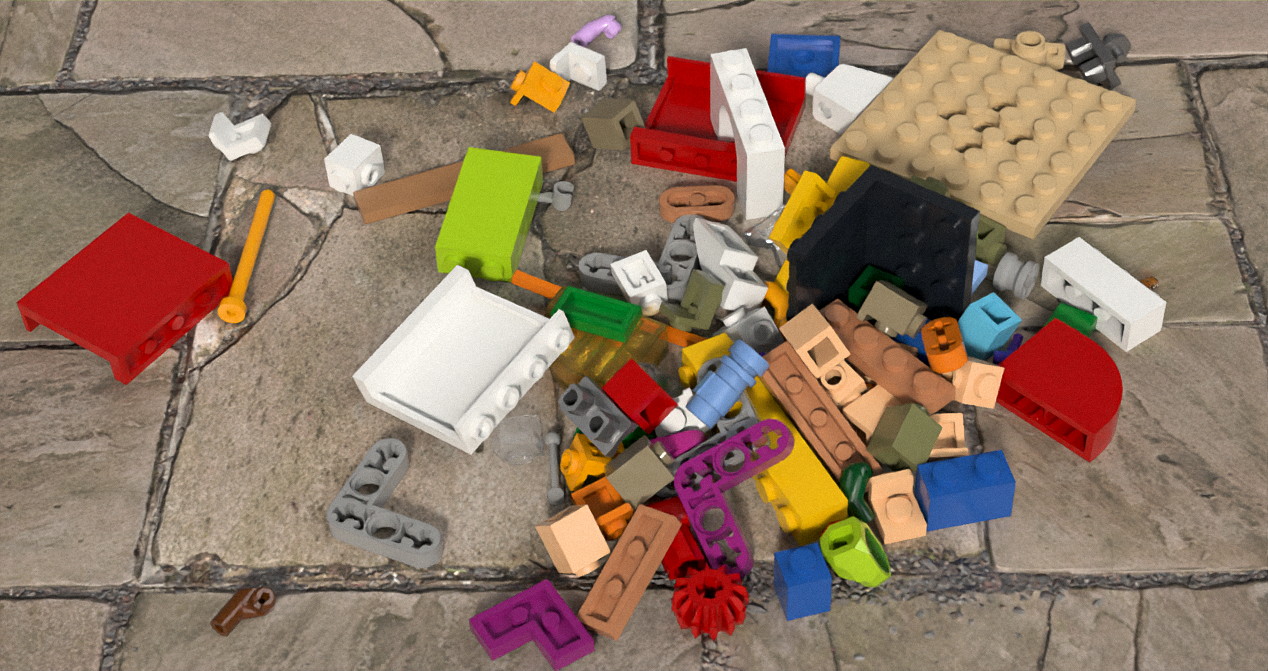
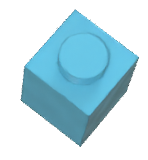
M994 292L971 303L958 321L967 356L983 361L993 356L994 350L1001 351L1022 321Z

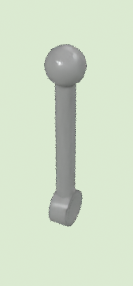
M551 431L546 434L544 440L549 447L551 489L547 492V498L551 505L558 506L565 500L564 491L560 488L557 446L561 442V437L557 432Z

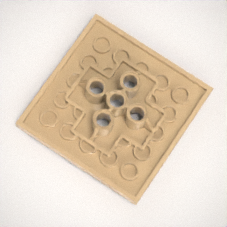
M938 30L831 146L830 159L838 162L840 157L845 156L868 162L870 165L910 181L913 175L925 180L927 177L935 178L947 186L951 199L980 211L981 215L1005 226L1006 229L1034 240L1134 113L1136 99L1096 86L1085 80L1054 71L1049 67H1043L1023 60L1018 56L995 50L984 44L967 40L953 33Z

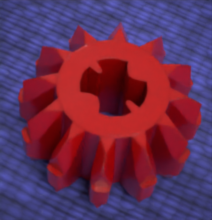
M705 562L701 571L688 567L685 578H676L674 593L671 598V608L674 616H677V623L680 629L691 628V633L695 639L703 633H709L713 641L718 636V632H724L732 636L735 625L744 624L746 607L749 604V594L746 591V587L742 586L740 574H728L725 564L717 570H713L707 562Z

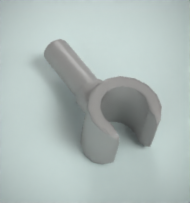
M567 181L557 182L553 187V192L540 193L537 202L552 203L556 210L565 211L571 206L574 185Z

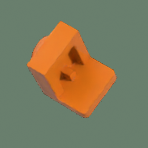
M606 476L571 494V500L574 505H588L604 539L606 538L607 541L620 538L634 515V510L630 503L624 502L621 495L607 480Z

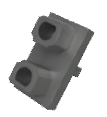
M1089 22L1079 26L1082 37L1066 44V48L1075 66L1086 62L1079 66L1083 79L1094 85L1106 80L1111 89L1121 85V81L1113 69L1115 62L1122 63L1127 59V54L1131 49V43L1128 38L1118 33L1113 35L1106 34L1102 42Z
M584 376L578 385L575 383L570 384L558 400V403L561 405L559 408L607 457L612 458L622 440L638 427L617 403L588 376Z

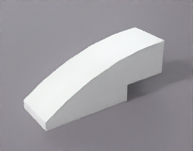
M695 218L693 223L694 237L702 271L707 272L725 286L720 306L723 309L732 311L743 308L745 312L760 308L768 287L753 272L758 256L728 225Z

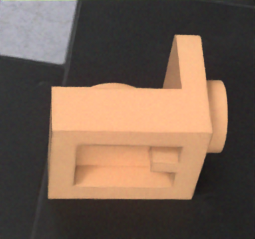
M910 469L886 472L869 479L868 506L876 516L873 520L884 545L926 536L927 523L913 494L914 476Z

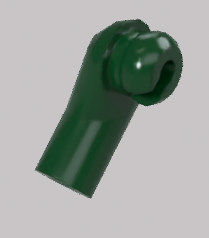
M857 461L848 464L844 468L838 487L848 499L847 514L867 524L876 517L863 498L868 481L872 477V470L867 463Z

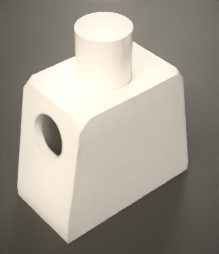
M846 64L838 65L826 78L810 73L806 77V93L813 96L812 115L816 120L842 135L894 78Z

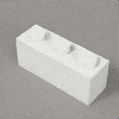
M1080 237L1044 257L1041 286L1062 303L1097 316L1096 329L1125 352L1161 331L1167 302Z

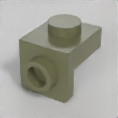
M693 269L681 305L661 302L659 311L670 319L669 324L679 330L691 332L693 327L709 330L715 311L721 304L722 292L725 286L707 272Z

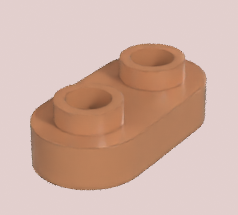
M720 185L670 188L660 195V215L670 223H674L682 215L692 214L700 215L707 221L721 222L734 214L735 196L729 188Z

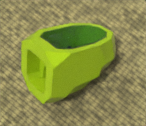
M852 516L830 525L821 536L820 547L826 563L832 567L839 577L855 581L864 587H879L891 578L888 558L880 542L865 522Z

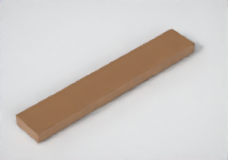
M562 133L500 150L542 157L543 173L575 164L574 153ZM463 161L353 192L355 204L364 224L451 200Z

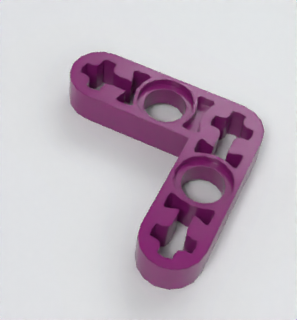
M766 419L758 422L686 461L675 473V489L714 570L723 565L722 562L727 559L724 547L718 543V541L724 539L733 551L741 553L736 558L737 566L735 568L725 564L728 574L739 573L740 578H744L753 567L754 557L752 550L724 492L783 461L791 454L795 442L793 433L783 422L777 419ZM771 431L778 436L782 435L777 439L778 447L774 450L768 445L762 446L768 442L767 434ZM751 442L756 448H759L755 450L760 455L758 460L755 459V455L750 448L746 446L747 443ZM734 450L742 451L745 456L742 468L736 472H727L723 465L726 455ZM710 463H713L714 469L722 477L719 481L710 474L713 472L708 466ZM693 473L705 477L700 481L701 489L698 491L687 487L692 483L691 475ZM714 508L721 509L724 513L722 526L715 531H706L703 526L705 514Z

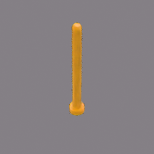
M266 189L260 194L229 295L220 301L218 307L219 317L228 323H239L245 318L247 306L243 302L275 200V194L270 189Z

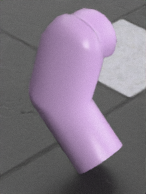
M607 14L586 23L571 37V42L587 47L602 32L605 33L607 38H614L621 31L622 26L615 20V16Z

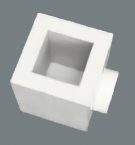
M350 134L324 158L329 186L353 196L355 191L374 186L378 179L385 174L381 146L353 134Z

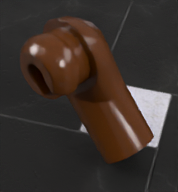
M266 586L237 591L211 620L212 628L220 635L228 636L241 620L266 616L275 607V592Z

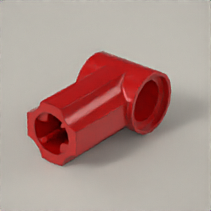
M676 495L645 505L675 516L682 524L661 561L669 580L685 578L688 567L701 571L705 564V559L690 532L688 515L679 496Z

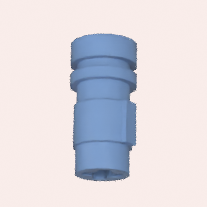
M737 339L728 349L730 352L729 356L723 355L719 361L722 364L715 372L710 370L693 389L695 395L685 406L688 411L710 429L721 417L727 414L748 386L752 388L757 383L754 378L756 376L762 377L770 368V365L756 351L740 339Z

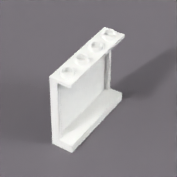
M456 265L352 377L367 403L471 455L490 436L502 419L515 408L518 401L543 376L544 372L558 356L568 348L575 337L564 311L558 309L550 319L476 287L469 270Z

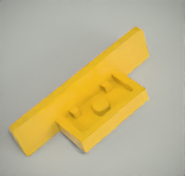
M842 156L827 183L817 173L804 170L768 238L787 255L791 243L796 238H801L811 228L815 218L820 214L823 215L834 204L838 194L841 191H846L867 170L870 164ZM786 258L774 282L789 295V292L786 290L789 279V261Z

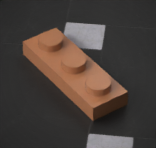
M639 504L576 615L584 628L615 641L619 639L682 525L675 516Z

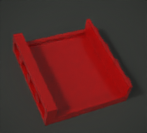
M668 56L667 79L647 118L645 128L634 127L630 134L631 164L737 182L735 141H718L710 120V62ZM755 70L785 147L786 157L806 106V78Z
M128 212L16 303L27 331L31 332L42 324L109 361L115 379L127 385L213 311L223 298L228 297L233 278L228 262Z

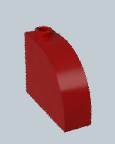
M1054 318L997 365L1004 368L996 398L998 404L1089 463L1101 454L1111 442L1116 431L1122 401V378L1110 355L1096 342L1080 333L1077 329Z

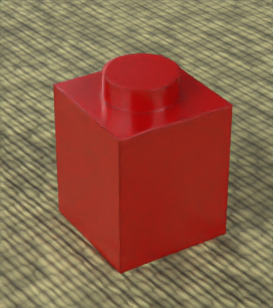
M632 358L602 387L617 405L648 435L678 406Z

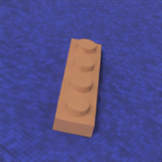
M839 299L819 310L849 351L850 355L845 359L903 404L915 403L921 405L929 411L931 416L955 399L956 387L938 373L933 372L930 367L870 322L858 319L856 317L858 313Z
M788 341L762 356L770 365V368L762 377H759L837 485H839L844 468L848 464L857 461H863L870 466L872 477L885 473L873 455L866 451L867 447ZM869 481L865 493L869 491Z

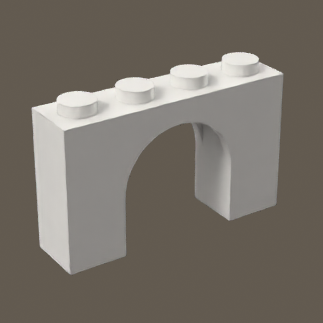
M747 48L710 54V120L718 141H735L737 154V196L745 219L750 220L781 214L783 211L785 147Z

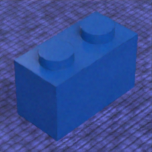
M1002 450L917 465L915 498L927 523V532L1011 516L1016 481Z

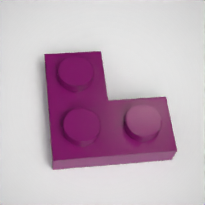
M548 579L469 618L471 632L492 661L533 641L553 670L558 671L595 651L593 638Z

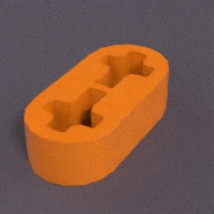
M938 318L923 326L921 335L933 372H952L966 364L968 356L958 322L955 318Z

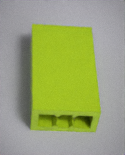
M468 147L435 245L438 272L449 274L458 265L468 269L471 277L512 283V276L518 268L543 185L542 157Z

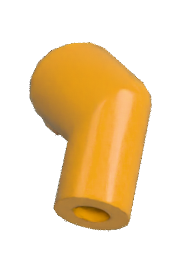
M763 282L768 289L761 307H767L771 304L774 308V320L781 321L786 318L789 307V295L776 282Z

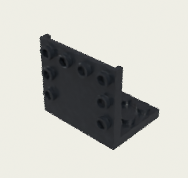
M870 165L846 191H841L838 194L834 204L823 215L820 214L815 218L811 228L801 238H796L791 243L787 252L789 279L786 290L789 292V307L786 313V320H791L811 304L818 311L836 299H839L848 306L850 287L869 265L904 279V291L928 305L923 313V316L927 317V319L933 321L938 318L951 317L955 318L958 322L971 302L980 211Z

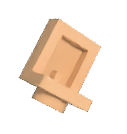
M945 413L931 415L930 417L943 428L926 463L969 456V448H965L963 414Z

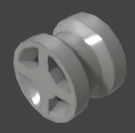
M1007 252L1000 260L995 271L993 288L1000 291L1008 289L1013 291L1015 297L1025 300L1037 281L1039 264L1030 260L1022 262L1017 255Z

